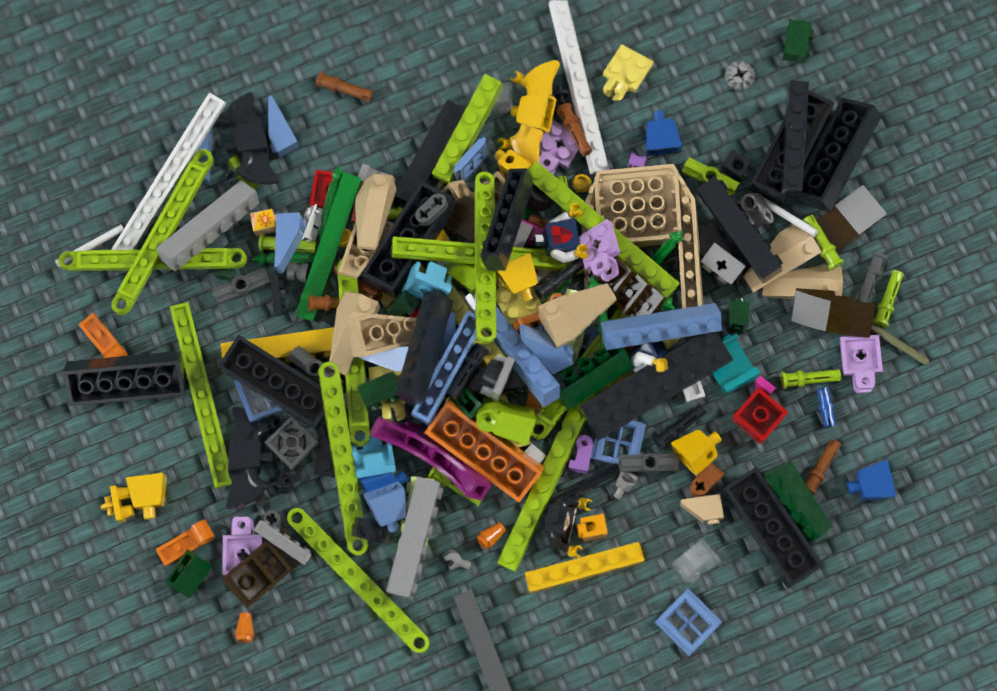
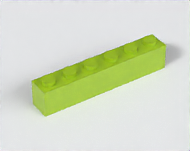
M484 74L432 172L435 179L445 184L454 182L453 170L455 165L476 141L503 90L501 81Z

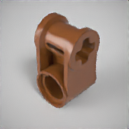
M711 462L693 480L689 488L690 494L694 498L705 496L725 473ZM701 485L702 490L697 491L696 487Z

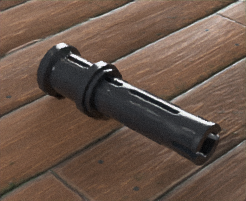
M579 257L556 275L548 276L541 285L533 287L537 298L545 301L548 295L552 292H557L564 282L585 268L583 259Z
M479 343L473 345L474 349L469 357L465 358V365L446 393L455 400L458 399L474 371L480 369V363L484 357L490 353L486 347ZM464 374H466V376L464 377V379L462 380L461 384H460L459 387H458L457 385L459 384V382H460L461 379L463 378Z
M698 404L672 426L667 425L665 430L658 436H653V441L664 451L669 443L679 438V434L703 415L707 414L706 410L702 405Z

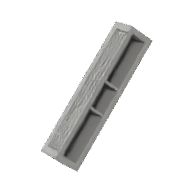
M260 519L253 530L305 565L311 556L310 550L306 547L301 548L300 543L296 540L291 541L289 539L290 536L285 533L282 535L277 527L274 526L272 528L269 526L270 523L268 521Z

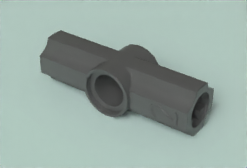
M264 267L245 276H236L232 281L215 287L212 291L218 305L239 296H247L251 291L271 284V281ZM240 283H246L244 289H237Z
M300 346L294 348L288 359L308 374L312 380L320 384L319 374H313L311 370L316 366L320 367L321 361L315 359ZM325 367L324 375L331 377L334 373Z
M677 454L619 455L618 460L620 472L678 471L679 467ZM646 458L652 461L651 468L646 466Z

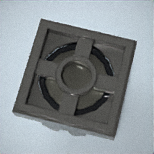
M291 416L264 443L283 463L293 470L319 444V441Z

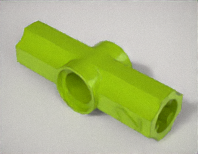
M690 157L681 173L701 182L702 185L708 181L705 176H716L718 180L722 179L729 195H734L739 186V182L719 173L715 167H708Z

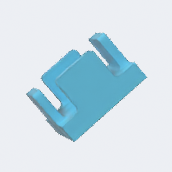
M416 262L411 267L408 279L402 288V292L421 300L424 292L439 289L445 295H448L452 288V285H450L452 276L448 275L445 278L447 268L433 262L428 263L424 274L419 272L421 263Z
M370 434V441L367 445L363 446V449L357 450L356 444H352L357 478L396 472L391 443L387 442V445H383L382 440L374 438ZM366 435L361 436V441H364Z

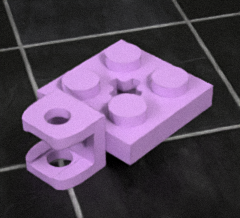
M554 120L551 123L550 133L543 135L539 147L540 164L553 175L559 166L567 170L579 151L570 131ZM556 142H563L565 147L557 148Z
M607 219L578 236L579 245L585 244L588 247V250L584 251L588 253V258L583 259L585 269L589 272L592 270L594 275L601 276L606 282L618 275V265L613 257L620 254L612 222ZM612 269L611 274L607 275L608 270Z
M870 335V338L840 337L843 376H852L855 393H870L875 386V374L883 373L879 335ZM859 351H862V354H866L863 360L856 357Z
M234 517L232 520V535H223V575H226L242 561L241 557H238V553H241L242 549H245V552L249 555L263 543V536L260 534L254 535V523L249 517ZM245 522V527L241 529V523Z

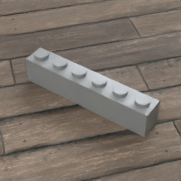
M242 180L239 181L159 245L157 251L160 260L174 271L184 266L191 258L199 254L202 249L212 243L223 232H226L233 224L241 220L244 215L259 204L257 192Z
M417 476L386 590L388 594L411 599V596L416 594L418 584L415 583L416 577L421 576L423 565L420 562L422 556L426 557L428 545H425L427 537L431 538L433 526H430L432 518L436 519L438 507L435 506L437 499L441 500L443 494L440 482Z

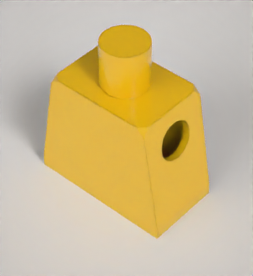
M500 149L494 155V159L498 161L500 171L506 176L509 169L527 168L529 170L532 166L512 149L506 153Z
M530 253L508 262L506 271H496V274L511 295L519 292L523 302L534 298L530 287L538 284Z
M696 430L673 441L671 444L674 454L678 455L679 460L692 473L698 475L717 458L718 454L715 445L722 440L717 432L706 436L701 430Z
M164 473L126 477L133 507L136 510H143L144 520L155 519V508L164 507L167 479Z

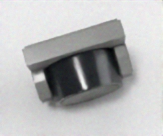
M496 355L495 360L491 359L480 386L483 387L481 393L490 397V400L494 402L499 401L513 368L514 358Z

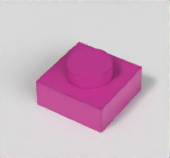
M761 376L754 383L755 390L759 387L769 396L775 390V387Z

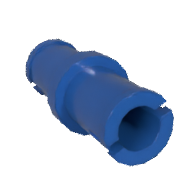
M829 387L823 388L825 396H823L821 388L817 389L820 403L818 408L822 412L824 428L830 427L828 419H830L831 426H836L833 412L834 404L831 403Z

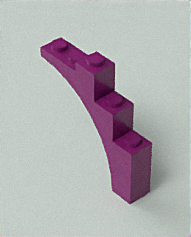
M381 417L378 418L370 431L372 437L396 445L416 455L449 478L466 497L480 501L483 500L491 487L489 481L425 434V430L420 424L408 421L403 424Z

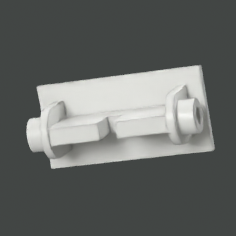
M316 204L307 208L304 213L306 230H303L302 240L315 241L318 234V229L313 228V225L318 227L321 225L320 219L323 209L318 208L316 210Z

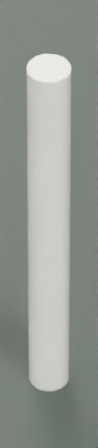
M764 198L769 210L814 237L817 235V229Z
M122 224L74 251L91 250L117 236L124 230ZM72 257L66 258V259L64 260V264H66V263H68L69 261L73 260V258H72ZM57 259V260L55 261V263L57 264L58 267H60V265H59V263H58L59 260Z

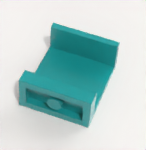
M729 334L721 339L734 360L712 374L724 395L733 392L760 375L758 368H753L739 345L737 334L733 336Z

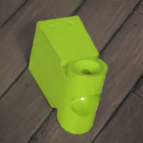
M483 397V406L476 414L478 428L484 432H493L495 435L528 445L536 421L534 408L501 400L494 402L490 400V397Z

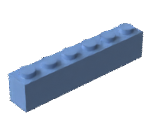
M716 303L600 322L602 340L606 350L722 331L721 313Z
M496 307V337L494 342L506 358L508 356L514 358V371L543 407L559 399L560 385L521 340L520 335Z
M469 310L433 373L425 403L417 404L411 413L412 417L427 425L431 424L447 391L450 389L465 358L476 341L475 314Z

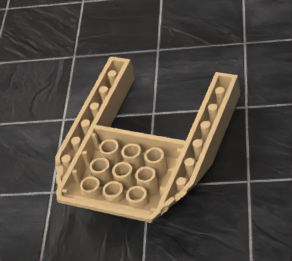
M667 164L597 171L585 203L605 220H610L613 227L637 247L663 245L666 240L671 239L670 233L683 230L682 238H684V241L676 243L679 246L682 309L703 305L696 202L675 165ZM582 226V234H583V233L587 232L588 230ZM584 278V286L586 289V286H588L589 282ZM596 318L592 321L591 325H597Z

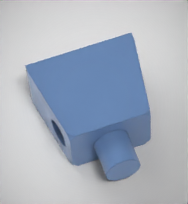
M395 482L365 493L364 497L379 525H387L389 532L399 530L398 520L404 519L407 516L403 486L399 482Z

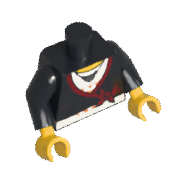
M562 496L555 504L549 505L544 532L549 538V544L553 548L565 553L567 552L569 557H581L577 554L576 550H582V547L579 545L570 546L569 543L577 507L581 510L590 511V508H586V503L588 501L592 502L590 499Z

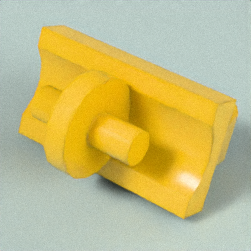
M116 485L110 486L112 502L110 496L105 497L106 504L101 505V510H107L108 516H113L114 509L116 521L124 523L126 522L125 519L135 515L132 505L123 506L122 500L131 498L128 487L119 488Z

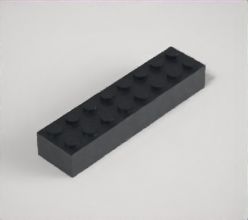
M718 333L700 334L661 357L667 360V370L658 372L656 371L655 364L653 366L647 365L581 404L578 409L598 441L602 440L730 364L734 359Z

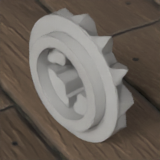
M734 61L727 67L725 72L727 84L736 90L747 89L755 79L754 69H752L749 63L747 64L743 61ZM737 69L740 73H746L743 75V81L740 77H736Z

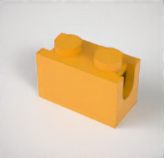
M604 514L580 518V524H577L578 537L583 538V543L607 538L608 532Z

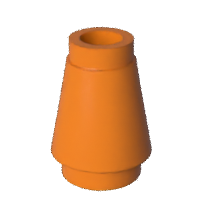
M498 522L479 532V536L476 539L486 550L493 547L503 533L506 532V529Z
M244 612L239 614L235 632L237 642L250 643L252 638L255 637L251 613Z

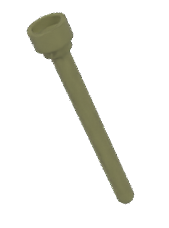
M872 323V332L923 365L929 364L927 357Z

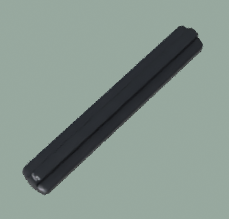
M615 463L551 496L550 502L555 504L562 496L574 497L620 473L618 464Z

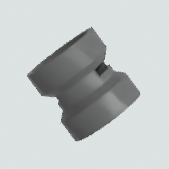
M290 261L287 269V280L294 281L298 279L300 282H306L309 275V264L302 263L300 265Z

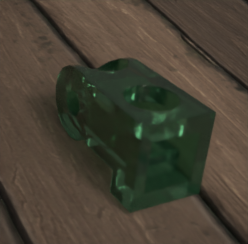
M230 243L224 246V248L237 249L238 246ZM234 255L232 261L234 263L239 262L241 255ZM238 268L214 269L213 274L217 279L232 281L236 277Z
M405 289L389 303L382 315L401 317L405 312L410 315L416 309L419 301Z

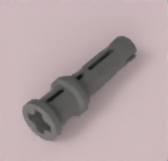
M879 252L872 253L873 258L870 265L866 268L867 275L856 302H869L875 284L883 274L884 264L889 259L886 255Z

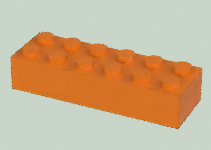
M450 398L424 432L517 502L522 500L544 469V466L506 438L495 435L493 432L480 430L476 423V416L470 420Z

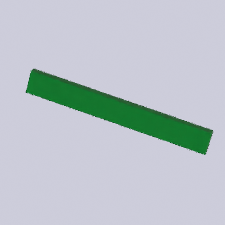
M343 172L295 314L297 317L312 322L314 320L317 310L308 311V295L317 297L323 294L361 181L360 177Z

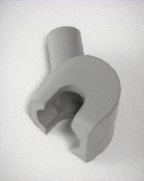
M620 472L615 484L618 488L613 496L621 499L625 491L629 492L632 489L638 476L631 472Z
M450 549L442 554L445 561L452 560L447 564L450 570L458 567L470 568L471 562L463 560L457 551Z

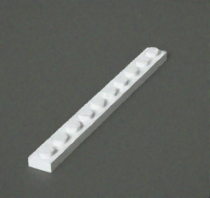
M551 0L548 4L575 114L579 119V127L593 150L590 155L586 156L590 175H596L597 171L609 170L568 2L566 0Z
M211 93L207 95L111 250H136L227 104L226 102Z

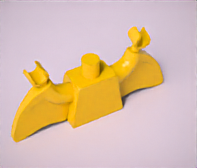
M553 60L543 63L531 70L526 76L518 71H514L517 73V77L515 79L510 78L516 84L526 88L527 96H522L519 106H512L510 111L511 116L517 117L516 122L521 125L519 131L510 137V140L499 138L497 142L503 145L498 149L508 151L512 146L514 152L531 165L536 161L540 163V142L544 132L550 133L556 98L551 96L552 83L560 62Z

